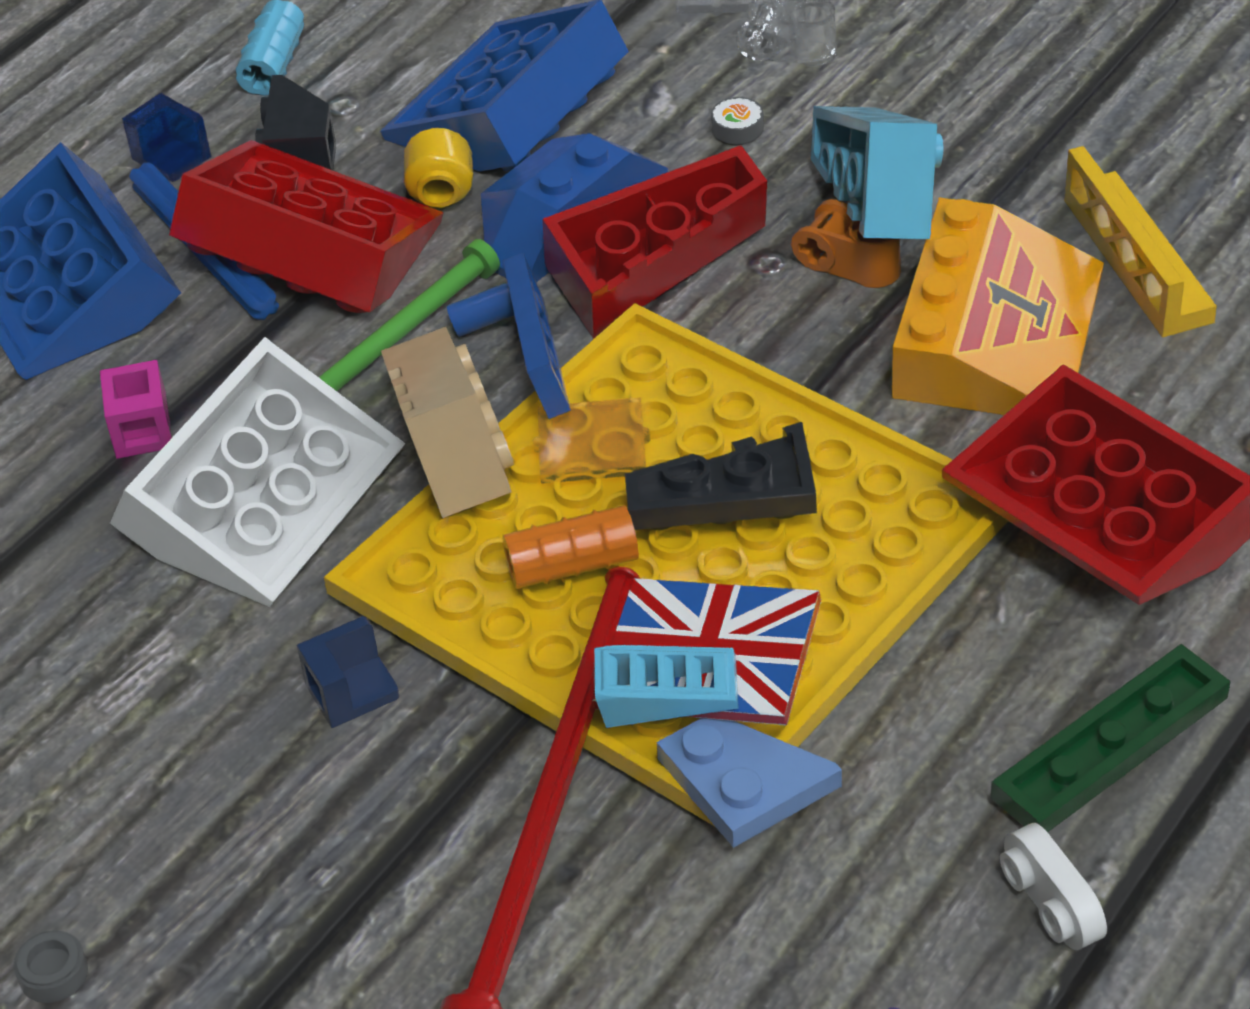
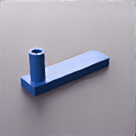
M520 253L503 260L507 282L447 305V311L458 337L515 315L527 373L548 418L551 419L571 411L544 298L524 253Z

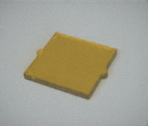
M641 397L570 403L571 411L551 419L548 418L544 407L538 406L539 436L533 439L534 451L539 453L541 484L624 477L625 473L646 468L645 444L650 442V431L647 427H643Z

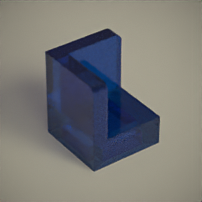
M159 93L122 118L132 160L141 165L143 163L153 164L171 182L182 178L183 173L201 165L212 157L203 117L162 93Z

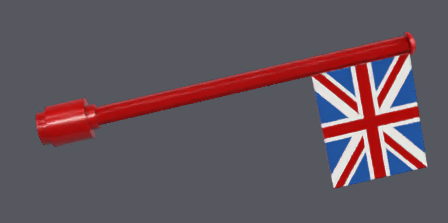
M622 566L614 567L606 573L605 582L607 586L468 989L458 994L446 996L441 1003L440 1009H502L498 998L595 709H599L595 698V648L612 645L733 648L736 655L739 709L685 717L787 725L822 601L819 590L641 579L634 570ZM714 672L702 674V687L714 688ZM686 676L675 678V687H686ZM658 680L647 682V686H658Z

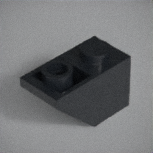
M272 75L269 96L261 97L260 101L261 121L264 128L256 129L255 141L334 170L337 145L329 104L287 77Z

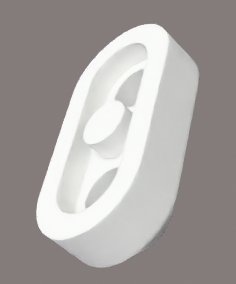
M1030 823L1007 834L1004 839L1005 852L1000 854V864L1004 875L1015 890H1024L1038 907L1041 922L1049 936L1057 943L1064 941L1066 945L1074 950H1080L1104 938L1107 933V924L1098 898L1047 831L1037 823Z

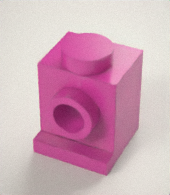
M158 360L100 370L104 416L116 459L160 451L172 439L166 391Z

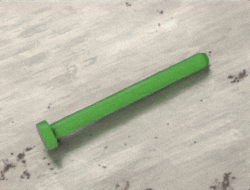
M481 239L473 240L463 249L464 259L318 378L334 390L339 391L382 355V350L395 345L477 276L487 279L498 271L500 261L494 249Z

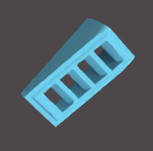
M612 645L597 647L594 650L595 698L606 728L739 709L736 655L733 648ZM714 672V688L702 687V674ZM686 676V687H675V678ZM658 680V686H647V682Z

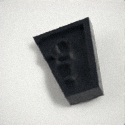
M799 422L782 427V438L757 445L752 436L731 442V453L711 459H705L693 453L625 473L628 512L634 529L664 530L673 526L705 523L728 524L738 520L771 517L786 519L795 515L817 513L816 490L803 423Z

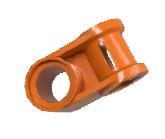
M835 199L823 201L815 210V220L811 225L800 228L792 237L791 247L794 255L805 267L814 271L836 275L869 288H881L891 285L901 274L900 239L863 238L859 232L860 221L851 220L847 214L848 204Z

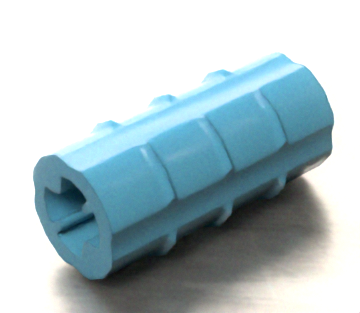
M281 0L267 2L260 15L255 19V27L249 33L248 42L241 50V58L236 66V80L244 90L251 94L269 95L272 75L285 76L287 74V65L293 59L294 49L300 44L299 37L304 28V15L299 7L292 2Z

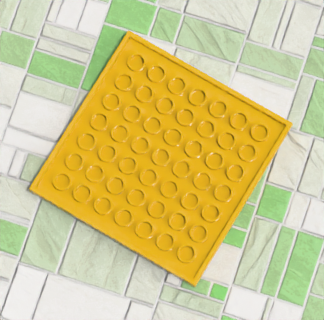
M634 303L561 367L571 411L549 419L535 390L498 423L515 464L504 469L512 491L511 493L442 518L429 484L326 574L324 582L327 594L557 731L607 586L605 575L609 570L602 568L581 573L579 577L573 575L553 580L548 585L541 583L515 589L505 557L502 535L530 528L532 524L539 526L560 521L562 517L568 519L589 514L593 509L601 511L626 505L628 509L625 473L693 453L705 459L718 457L732 452L731 442L752 436L757 445L782 438V427L802 422L816 490L817 513L795 515L786 519L771 517L738 520L728 524L705 523L673 526L664 530H635L639 552L638 560L610 567V569L619 566L630 568L641 579L819 590L822 601L787 725L736 721L799 747L1002 529L1008 520L942 478V469L953 459ZM595 709L583 748L714 826L661 764L657 754L656 742L700 718L678 717L606 728L600 710Z

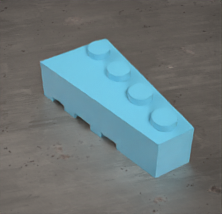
M813 106L811 161L825 182L833 183L834 195L838 201H850L847 205V214L852 221H860L859 232L863 238L930 239L935 168L940 167L943 159V139L941 134L937 133V124L879 108Z

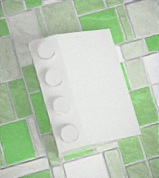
M264 337L127 486L110 524L156 559L271 607L398 455L405 443Z

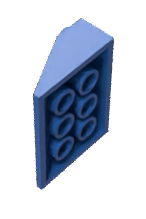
M593 0L495 22L396 115L380 133L386 141L406 147L409 140L420 131L431 128H446L459 133L467 140L472 151L474 170L485 171L502 168L503 171H511L531 155L529 151L538 142L551 137L559 130L558 122L567 113L580 108L587 102L588 97L586 94L595 85L613 76L615 73L614 66L629 51L602 0Z
M60 142L0 199V345L18 375L25 380L142 331L181 294L179 288L101 175L63 143Z

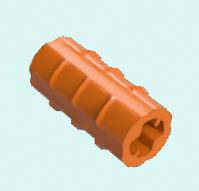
M626 505L601 511L593 509L589 514L568 519L562 517L560 521L539 526L532 524L530 528L502 535L505 557L515 589L541 583L548 585L553 580L573 575L579 577L581 573L602 568L609 570L611 566L638 560L639 558L636 533Z

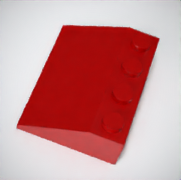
M250 140L182 174L169 236L187 242V247L196 253L203 255L218 254L237 261V267L243 271L252 274L268 273L286 280V285L295 291L307 294L320 293L336 300V304L344 310L355 313H370L392 296L440 225L444 212Z
M1064 364L942 469L943 479L1138 605L1218 569L1250 539L1249 474Z

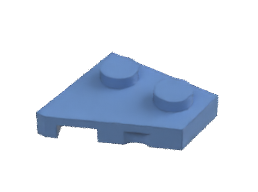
M700 718L656 742L658 760L733 848L842 787V769L836 763L736 721Z

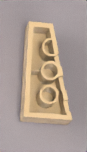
M443 327L382 350L381 353L404 420L442 518L511 493L512 491L504 469L515 464L490 401L487 399L479 375L474 368L466 344L455 347L447 327Z

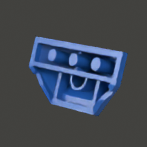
M591 133L551 139L481 193L484 241L494 249L500 261V268L495 273L506 278L503 260L524 253L536 282H538L550 272L545 265L543 218L668 172V168L637 152Z

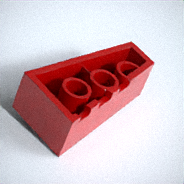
M742 145L543 218L545 265L594 339L634 303L642 307L765 227L767 179Z

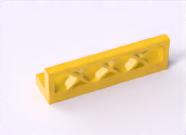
M1084 146L1069 149L1064 201L1161 337H1167L1215 323L1217 305L1118 173L1113 171L1104 174Z

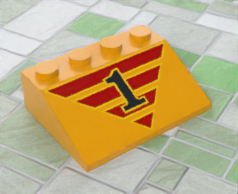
M939 197L931 222L930 239L925 241L893 344L892 398L1005 415L1062 364L1079 373L1103 274L1104 262L997 205L972 202L966 199L956 200Z

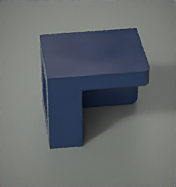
M366 616L359 617L297 644L306 687L331 728L337 727L399 698L398 686L378 655L373 626Z

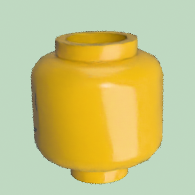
M431 128L420 131L413 136L404 149V185L409 195L419 203L437 208L456 204L466 197L472 187L473 180L472 151L467 140L459 133L446 128Z

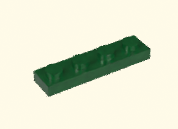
M1180 644L991 782V799L1023 826L1037 823L1048 833L1225 701L1229 695L1231 681L1183 644Z

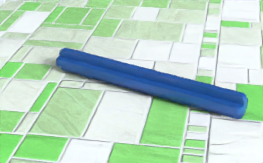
M143 163L139 169L133 168L129 174V178L133 182V189L171 228L179 191L153 164ZM192 251L253 318L265 320L269 314H275L278 311L279 303L275 300L276 293L258 274L241 270L236 265L237 261L218 254L203 255Z

